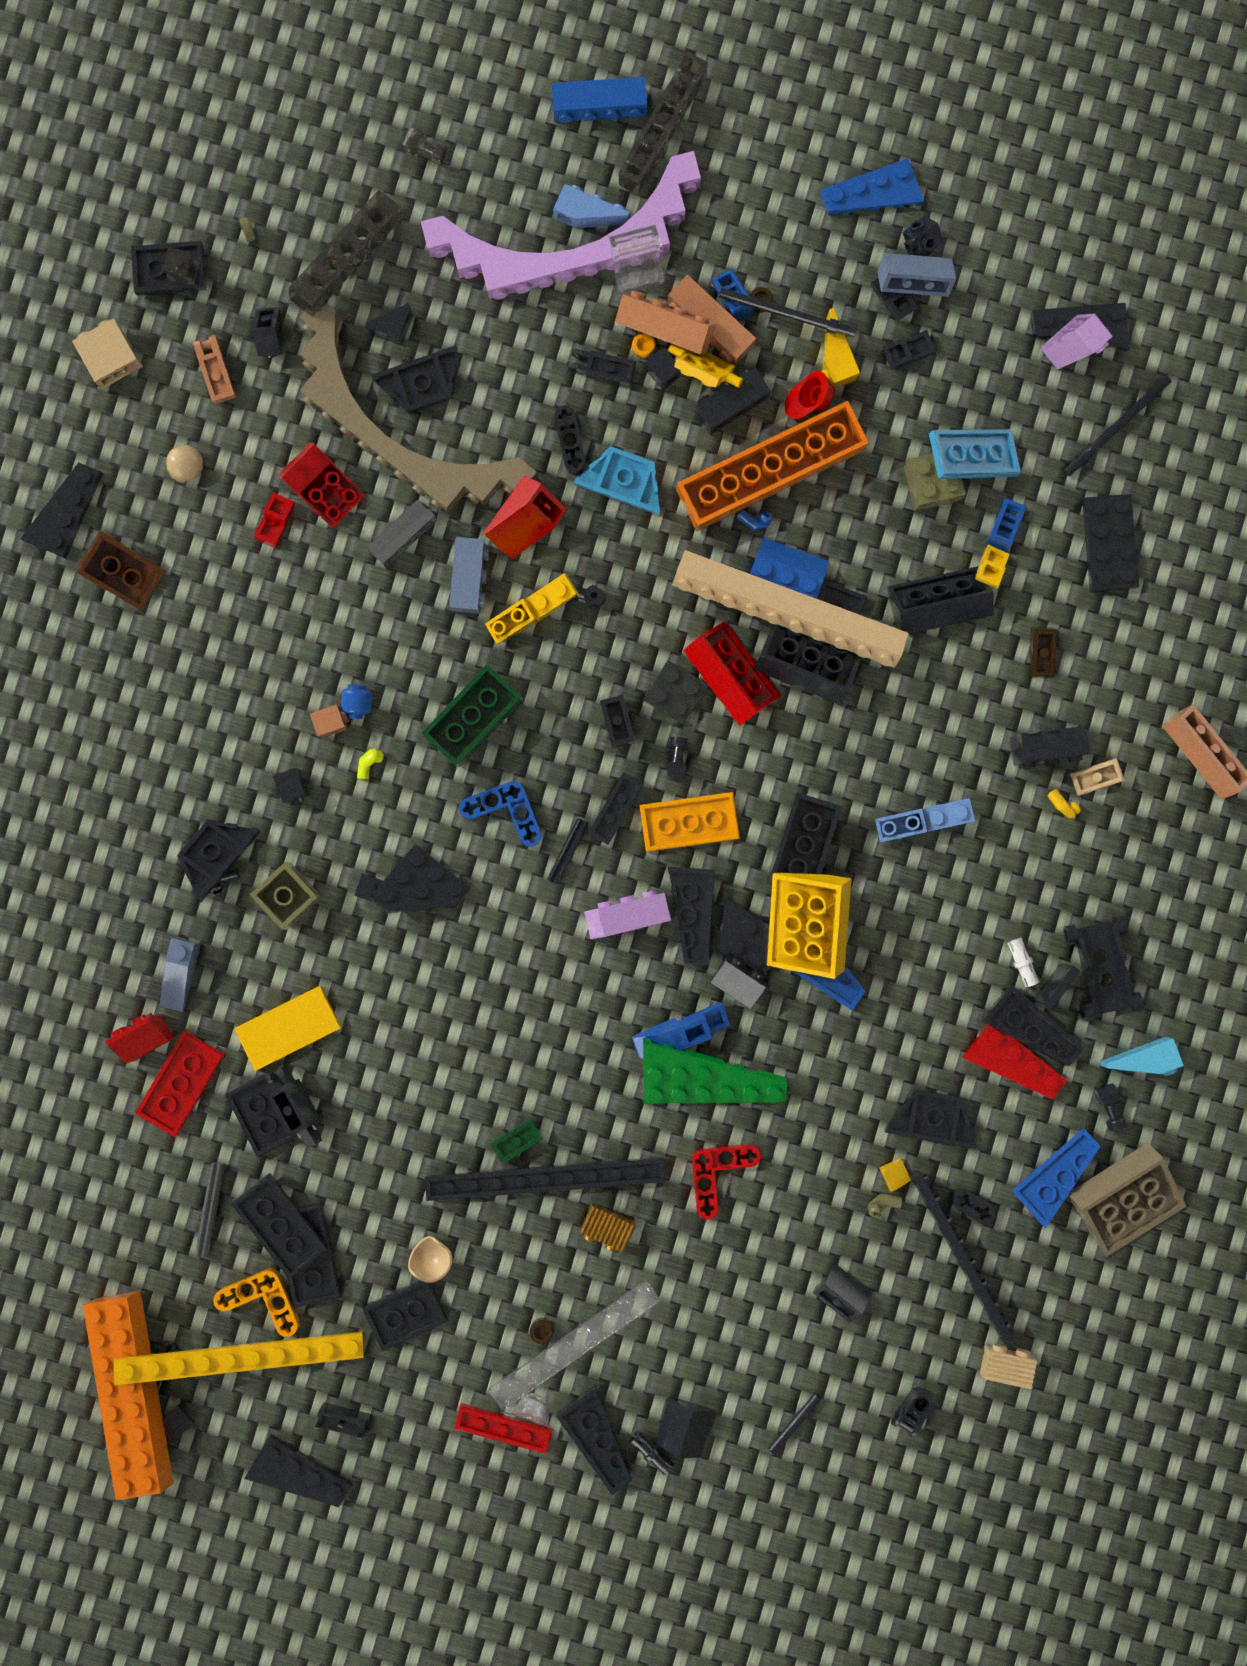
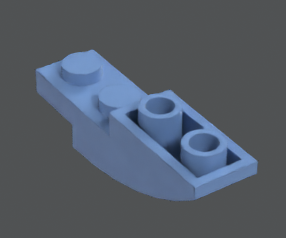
M970 798L882 817L875 819L880 842L974 822L975 818Z

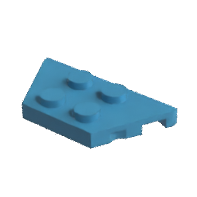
M610 446L598 460H595L580 477L574 480V485L659 516L658 487L655 462Z

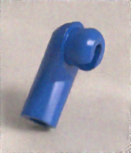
M742 509L736 519L755 531L771 525L773 517L768 511L752 516Z

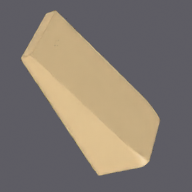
M1117 758L1070 774L1078 796L1125 781Z

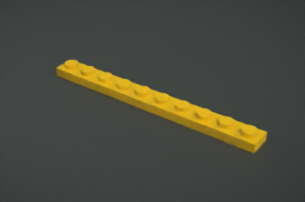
M362 1332L114 1358V1386L364 1358Z

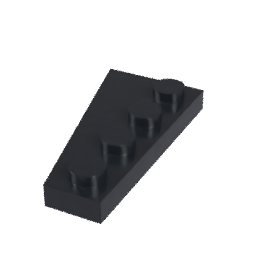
M594 1385L557 1412L556 1417L611 1495H613L630 1483L632 1478Z
M272 1434L268 1437L244 1478L338 1508L352 1486V1482Z

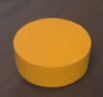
M641 333L633 339L632 350L638 358L646 359L655 351L656 343L652 336Z

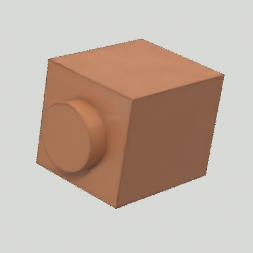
M338 705L310 713L316 734L320 738L348 730L346 724L350 722L348 714L343 712Z

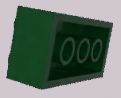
M486 664L421 734L456 767L460 768L523 701V698Z

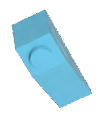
M1169 1037L1160 1038L1099 1061L1101 1066L1109 1069L1163 1074V1076L1174 1074L1177 1072L1176 1068L1184 1066L1174 1039Z

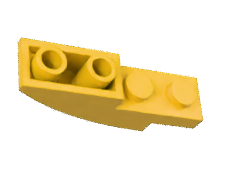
M564 573L528 598L521 599L485 623L496 644H499L563 607L564 603L579 593L569 576Z

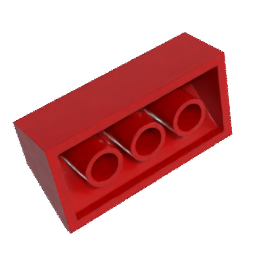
M725 621L700 635L683 650L689 661L696 667L704 681L708 683L739 726L781 697L767 676L754 670L755 660Z

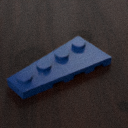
M909 158L823 188L820 191L828 215L858 212V210L870 209V211L880 210L883 207L901 208L904 205L913 204L921 206L925 202Z
M1083 1128L1012 1190L1013 1194L1046 1229L1101 1146Z

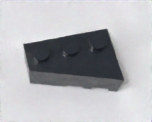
M1086 726L1062 728L1052 731L1045 730L1031 734L1021 733L1010 738L1014 766L1021 765L1022 769L1036 767L1037 762L1044 761L1045 766L1060 764L1059 759L1068 758V762L1082 761L1083 756L1090 754Z

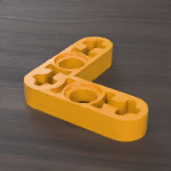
M269 1268L223 1287L214 1296V1305L220 1311L231 1310L263 1296L275 1328L281 1336L290 1337L299 1328L298 1315L281 1274L276 1269ZM267 1275L270 1278H275L272 1286L270 1283H266L259 1288L258 1283L263 1282ZM247 1283L253 1286V1295L246 1296L242 1293L241 1288L243 1284ZM236 1292V1297H233L228 1302V1305L226 1302L220 1301L223 1293L227 1297ZM276 1296H280L285 1300V1306L281 1309L274 1307L272 1303L273 1298ZM286 1310L289 1311L285 1315L286 1320L293 1322L291 1330L288 1327L283 1328L284 1316L278 1317L279 1314L284 1313Z

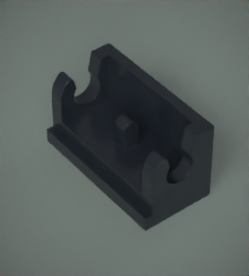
M323 1402L318 1411V1421L315 1429L320 1430L323 1428L355 1436L357 1440L362 1441L370 1413Z

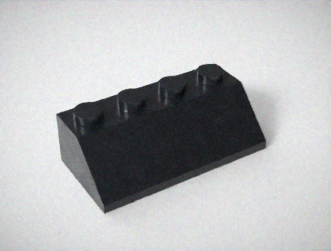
M979 566L887 586L895 624L899 630L907 632L908 635L994 615V592L990 585L975 579Z

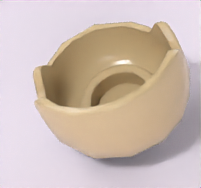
M190 445L177 446L169 452L166 458L167 471L172 479L185 483L199 476L203 469V458L199 451Z

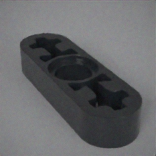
M561 406L555 412V423L564 465L568 473L578 475L584 471L586 463L576 414L571 407ZM562 413L572 416L568 419L570 427L568 429H565L563 419L559 420L562 417ZM566 435H574L577 438L576 444L573 446L565 445L563 439ZM575 451L576 460L582 462L578 464V468L569 465L572 462L571 453L565 454V452Z

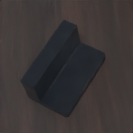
M837 1264L831 1266L826 1279L816 1285L812 1292L849 1323L863 1314L872 1294L871 1291Z

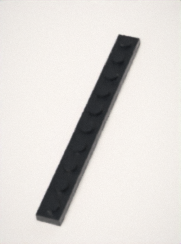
M663 1157L426 1175V1201L665 1182Z

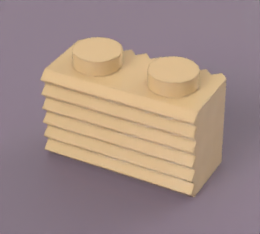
M993 1343V1346L985 1345L980 1375L985 1380L1032 1389L1037 1360L1031 1355L1030 1351L1017 1348L1016 1351L1007 1350L1006 1346Z

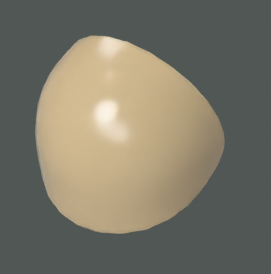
M432 1236L425 1237L418 1242L410 1255L408 1262L409 1271L421 1281L436 1282L449 1272L452 1265V1254L449 1248Z

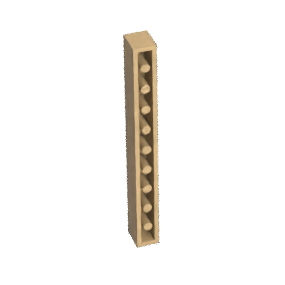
M686 550L683 553L672 584L680 590L692 592L704 599L719 602L728 608H735L750 616L762 618L771 624H778L789 628L793 632L805 634L817 641H824L839 649L856 653L860 657L875 660L884 666L895 668L902 656L908 633Z

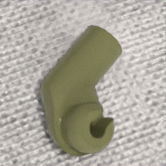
M879 1194L868 1204L870 1216L873 1218L880 1217L886 1207L900 1209L902 1197Z

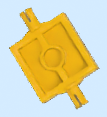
M674 344L670 345L668 353L678 357L674 367L681 370L682 374L689 377L693 376L701 380L708 387L716 388L722 382H729L738 388L742 384L743 378L733 374L735 365L709 352L698 354Z

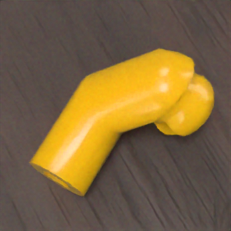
M1057 789L1047 795L1056 809L1068 818H1074L1076 814L1081 812V808L1076 802H1072L1069 805Z

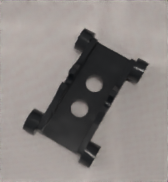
M1124 915L1113 916L1110 922L1076 928L1074 924L1063 927L1066 943L1068 945L1076 943L1089 1001L1079 1004L1080 1015L1084 1022L1095 1020V1015L1127 1008L1131 1009L1132 1012L1144 1010V1001L1141 993H1132L1130 984L1131 974L1125 965L1127 955L1120 938V934L1128 932L1127 921ZM1097 950H1104L1106 952L1107 958L1103 963H1097L1094 959V954ZM1108 973L1111 976L1109 986L1104 987L1099 983L1101 974Z

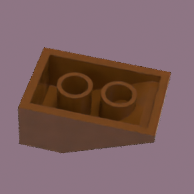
M99 530L75 569L81 576L139 610H142L165 573L164 569Z

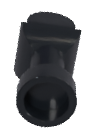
M597 585L589 586L587 589L575 587L579 593L575 597L584 600L588 607H600L603 605L605 595L602 589L597 588Z
M670 737L669 746L674 748L671 762L667 765L666 771H668L670 780L678 782L682 780L685 772H687V767L683 763V748L688 747V738Z
M1111 1083L1094 1089L1096 1100L1104 1105L1109 1117L1106 1121L1108 1131L1125 1128L1127 1126L1125 1118L1118 1115L1116 1104L1120 1103L1121 1100L1115 1085Z

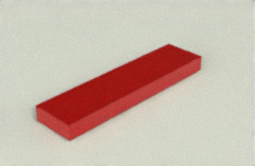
M463 1403L460 1404L454 1426L456 1430L543 1454L547 1453L553 1428Z

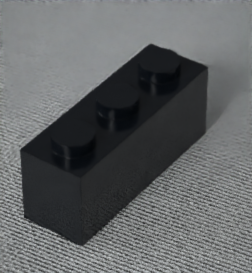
M756 368L751 371L748 369L744 370L738 375L743 378L739 388L729 382H725L717 388L718 392L711 396L707 394L697 401L695 413L709 435L769 399L771 390Z

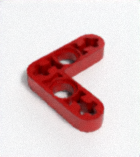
M740 1144L701 1148L693 1153L692 1170L696 1209L701 1218L713 1219L718 1213L715 1171L756 1166L761 1159V1154L755 1145ZM748 1149L756 1153V1156L752 1157V1161L742 1157L740 1158L741 1163H737L735 1150H739L740 1155L747 1154ZM724 1151H729L733 1155V1160L729 1164H723L719 1160L720 1154ZM700 1154H704L705 1158H709V1161L705 1162L706 1171L711 1169V1173L702 1172L696 1174V1171H701L700 1162H696V1159L700 1158ZM706 1177L711 1180L712 1185L708 1190H701L698 1187V1182L701 1178ZM713 1193V1197L708 1196L710 1206H714V1208L710 1209L709 1214H706L705 1210H701V1207L705 1205L704 1197L699 1198V1195L707 1196Z

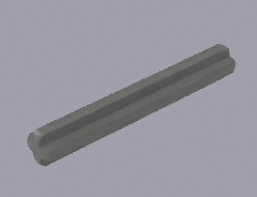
M213 1162L210 1166L195 1255L198 1257H207L210 1252L225 1165L221 1162Z

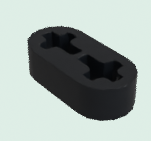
M965 1188L956 1189L952 1193V1204L959 1211L981 1224H988L994 1220L995 1210L987 1201ZM967 1194L966 1198L971 1202V1205L968 1206L965 1203L959 1205L958 1197H963ZM976 1206L981 1209L987 1207L988 1216L983 1215L979 1218L981 1214L975 1210Z

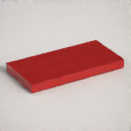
M186 1030L183 1031L134 1114L173 1137H177L226 1054Z

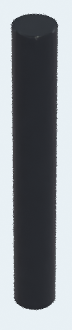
M816 1393L809 1398L768 1447L772 1454L775 1455L821 1401V1398Z

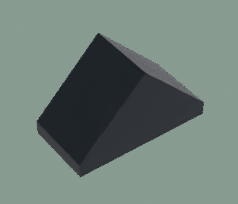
M409 303L366 322V325L372 336L402 346L413 318V313Z

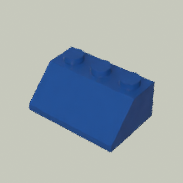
M763 538L750 574L817 599L829 561Z

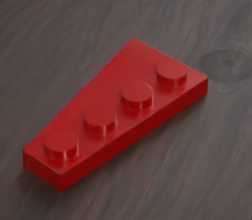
M989 1025L985 1026L962 1055V1058L1051 1099L1056 1096L1067 1082L1066 1079L1020 1042Z

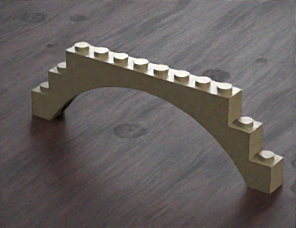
M316 296L299 318L303 323V330L313 337L299 353L304 360L302 364L313 373L300 389L304 396L303 401L310 408L314 409L317 407L321 410V416L329 423L336 422L341 426L339 430L349 439L352 436L359 441L357 445L365 452L369 453V451H372L377 455L375 459L385 468L388 465L395 470L394 475L401 481L405 482L408 480L413 484L412 489L421 497L424 495L428 496L431 499L430 503L441 512L444 509L450 513L466 492V496L477 505L480 502L485 506L502 485V489L510 496L524 475L535 481L537 480V472L519 457L489 464H455L434 460L408 450L385 435L361 410L353 398L344 377L339 353V317L335 309Z

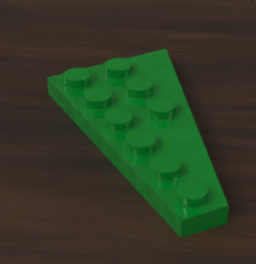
M643 1038V1104L786 1102L787 1080L784 1076L762 1070H749L741 1064L735 1063V1065L724 1063L719 1058L690 1050L684 1052L673 1049L672 1045L663 1044L662 1046L651 1043L650 1039Z

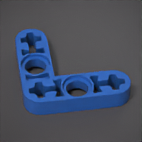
M511 781L461 801L459 812L466 819H475L508 806L521 842L526 846L534 847L541 841L542 836L525 789L519 782ZM511 786H514L516 789L520 788L521 792L518 793V798L514 799L513 796L505 797L508 802L503 804V798L498 792L499 790L503 789L505 794L511 791ZM496 794L498 796L499 802L495 807L487 806L485 802L487 795ZM481 797V804L486 809L485 811L481 812V807L473 810V815H470L468 812L464 813V809L467 807L466 803L470 802L471 805H476L479 803L476 799ZM521 807L529 811V817L525 821H520L516 818V811ZM532 820L534 825L529 826L530 830L533 833H537L533 843L530 840L524 839V836L527 835L526 828L524 827L520 830L519 825L528 824Z

